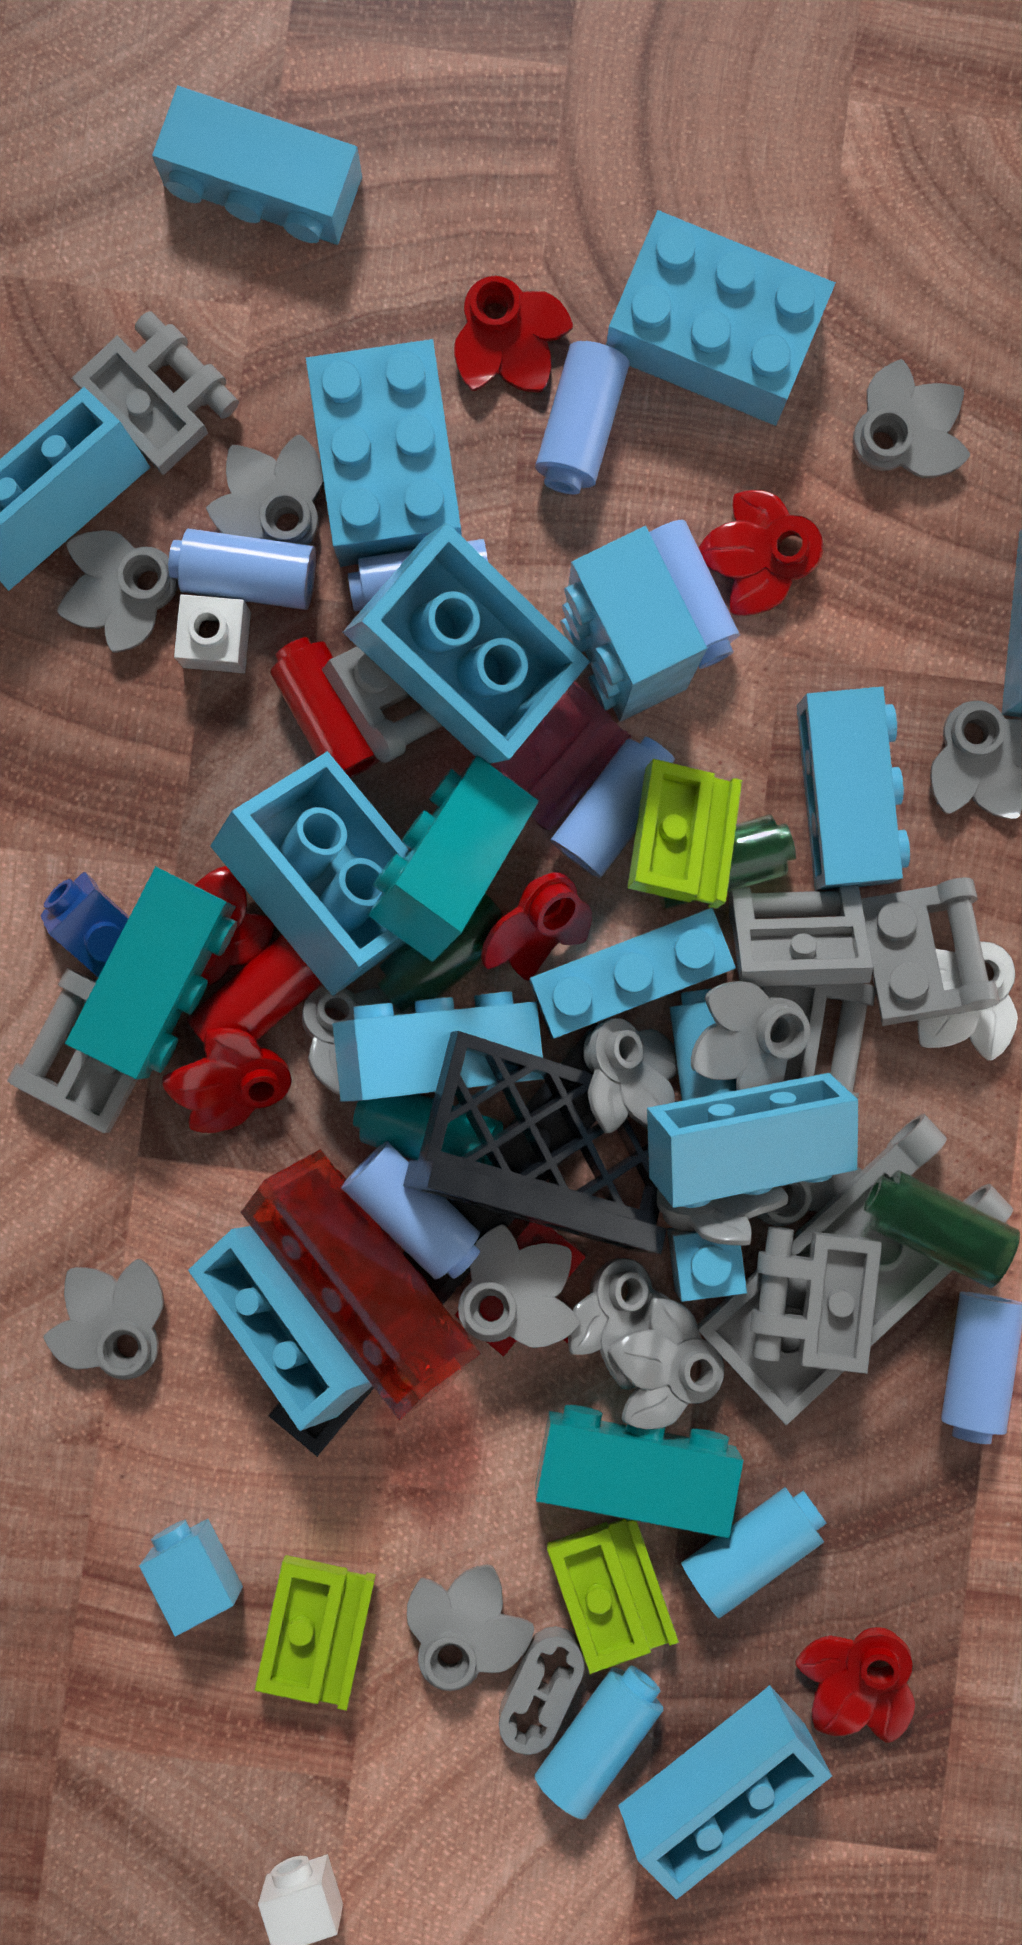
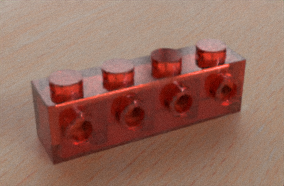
M319 1149L265 1179L240 1213L400 1421L450 1384L481 1353L468 1338L462 1325L453 1319L428 1287L422 1274L413 1268L388 1236V1233L341 1189L347 1179L333 1166L323 1151Z

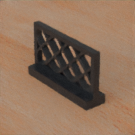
M461 1031L451 1032L418 1160H409L403 1183L404 1187L630 1251L661 1254L667 1228L657 1226L660 1212L656 1202L658 1188L649 1178L648 1144L641 1147L627 1119L630 1116L627 1115L625 1121L617 1129L630 1156L606 1170L592 1142L605 1132L599 1124L586 1131L572 1103L573 1099L588 1091L593 1074ZM466 1051L484 1056L497 1080L471 1096L460 1075ZM504 1063L517 1066L518 1068L509 1073ZM531 1072L542 1074L554 1099L529 1113L514 1082ZM561 1081L575 1086L566 1091ZM502 1090L518 1121L492 1137L477 1105ZM456 1095L459 1104L452 1108L454 1097ZM560 1109L575 1139L550 1154L535 1123ZM465 1113L481 1145L461 1157L441 1151L448 1123ZM523 1131L539 1162L518 1174L510 1171L498 1147ZM580 1149L595 1179L575 1191L567 1187L556 1164ZM487 1155L492 1166L477 1162L476 1160ZM634 1166L645 1184L639 1209L624 1205L613 1183V1180ZM544 1172L550 1183L535 1179V1177ZM601 1189L605 1199L592 1196V1194Z

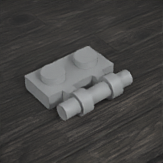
M148 311L135 324V330L146 341L145 344L134 353L117 335L72 377V380L79 390L85 387L122 423L144 457L164 475L208 434L205 425L195 416L194 412L199 407L208 404L221 419H225L236 410L239 400L225 387L226 378L212 364L204 366L186 347L188 339L173 324L165 326L152 311ZM170 365L185 381L174 393L155 374L162 366Z
M768 1226L766 1249L758 1253L756 1271L763 1274L759 1309L752 1310L750 1331L756 1333L754 1358L765 1361H779L782 1337L800 1339L798 1362L801 1366L868 1374L882 1242L872 1238L812 1232L810 1257L791 1255L793 1229ZM789 1278L807 1280L803 1316L785 1313Z

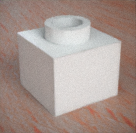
M180 594L174 658L183 668L245 673L251 611L245 601ZM205 620L220 623L218 633L211 638L199 636L200 624Z
M328 1854L309 1860L307 1856L289 1858L276 1865L271 1873L266 1875L258 1906L270 1945H308L338 1934L343 1902Z

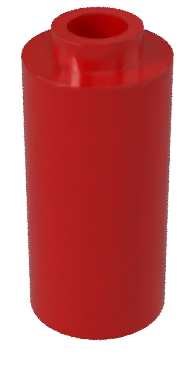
M303 637L282 647L275 654L278 662L271 668L270 674L316 757L328 751L350 779L377 764L380 760L372 752L322 671L327 662L334 658L326 643L321 641L311 644L308 637Z
M280 935L187 1016L186 1019L203 1042L206 1030L211 1028L239 1029L251 1034L257 1041L322 983L285 937Z

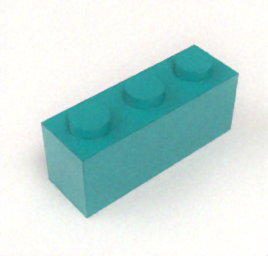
M478 755L461 775L453 769L446 773L428 799L437 808L432 815L423 810L401 841L410 848L405 858L396 853L373 884L382 894L368 916L432 962L462 933L539 802Z
M155 866L65 1044L134 1079H147L153 1070L161 1073L176 1049L178 1038L171 1034L182 1012L190 1015L199 1004L205 992L208 980L201 977V974L212 953L221 956L234 935L237 921L230 917L236 906Z
M565 1405L563 1413L548 1412L535 1482L536 1502L730 1538L744 1460L736 1446L728 1445V1436L705 1429H691L690 1437L665 1433L666 1427L642 1429L629 1424L623 1425L602 1421V1412L578 1405Z

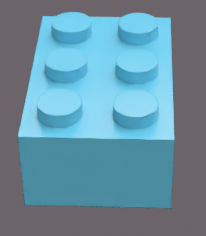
M657 210L610 322L606 345L624 354L630 362L629 366L776 426L836 282Z
M433 339L306 357L332 542L340 567L358 565V558L414 550L424 537L447 522L462 536Z
M448 522L423 538L342 632L475 757L478 755L489 764L509 760L590 663L562 633Z
M646 525L572 561L568 587L564 588L566 603L562 605L566 618L560 620V624L565 637L581 653L585 651L591 663L594 674L589 676L588 680L601 708L606 711L613 707L621 722L687 690L707 650V646Z
M328 751L231 811L210 847L332 996L406 944V942L369 917L368 914L382 894L381 891L373 886L375 880L396 853L405 858L409 849L401 842L396 833Z

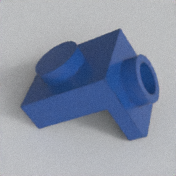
M83 872L74 881L67 879L52 890L44 902L45 910L41 914V919L49 935L99 977L130 916L99 889L93 878L86 872Z

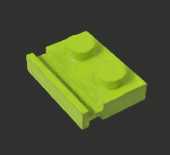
M652 759L645 767L627 888L689 903L692 900L708 903V907L715 909L723 905L727 898L742 780L732 778L730 781L715 778V773Z
M624 1518L609 1524L605 1522L547 1543V1551L590 1674L649 1654L651 1649L669 1643L671 1646L679 1643L637 1521Z
M285 1555L279 1574L255 1691L318 1704L319 1701L338 1705L337 1709L347 1711L376 1574L366 1572V1575L347 1571L348 1568Z

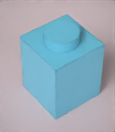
M667 1228L674 1290L682 1302L747 1294L741 1246L713 1243L701 1238L696 1231L688 1232Z
M209 1519L192 1527H189L186 1520L179 1521L162 1530L151 1539L154 1547L151 1548L139 1567L175 1637L234 1606L243 1585Z

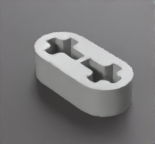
M557 1626L548 1627L533 1636L501 1701L499 1709L500 1736L506 1746L516 1753L524 1755L537 1754L550 1745L582 1680L585 1668L583 1652L578 1638L568 1629ZM557 1647L566 1649V1662L570 1667L567 1669L558 1666L549 1684L542 1682L545 1665L544 1659L540 1654L543 1652L547 1655H552ZM534 1696L540 1698L538 1720L542 1726L530 1725L526 1733L518 1731L517 1717L513 1713L525 1714Z

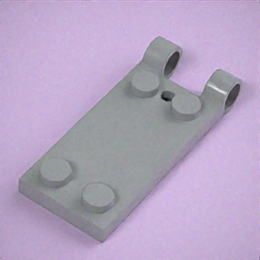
M925 1114L917 1116L906 1124L871 1163L793 1235L791 1255L810 1257L812 1232L872 1238L882 1242L871 1346L976 1247L995 1233L1009 1219L1013 1212L1012 1206L991 1184H986L969 1195L957 1207L952 1218L948 1221L912 1183L909 1177L919 1167L929 1161L943 1147L947 1140V1137ZM907 1208L913 1209L916 1214L915 1222L910 1226H903L899 1219L900 1213ZM756 1269L745 1279L747 1294L727 1296L697 1324V1330L787 1425L844 1371L801 1366L798 1362L800 1339L782 1337L779 1361H765L754 1358L756 1333L750 1331L752 1310L759 1309L763 1274L756 1272ZM788 1279L785 1313L803 1316L807 1280Z

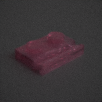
M575 681L509 760L490 764L539 801L531 817L542 829L548 831L608 765L624 742L632 737L626 730L621 729L611 719L612 717Z

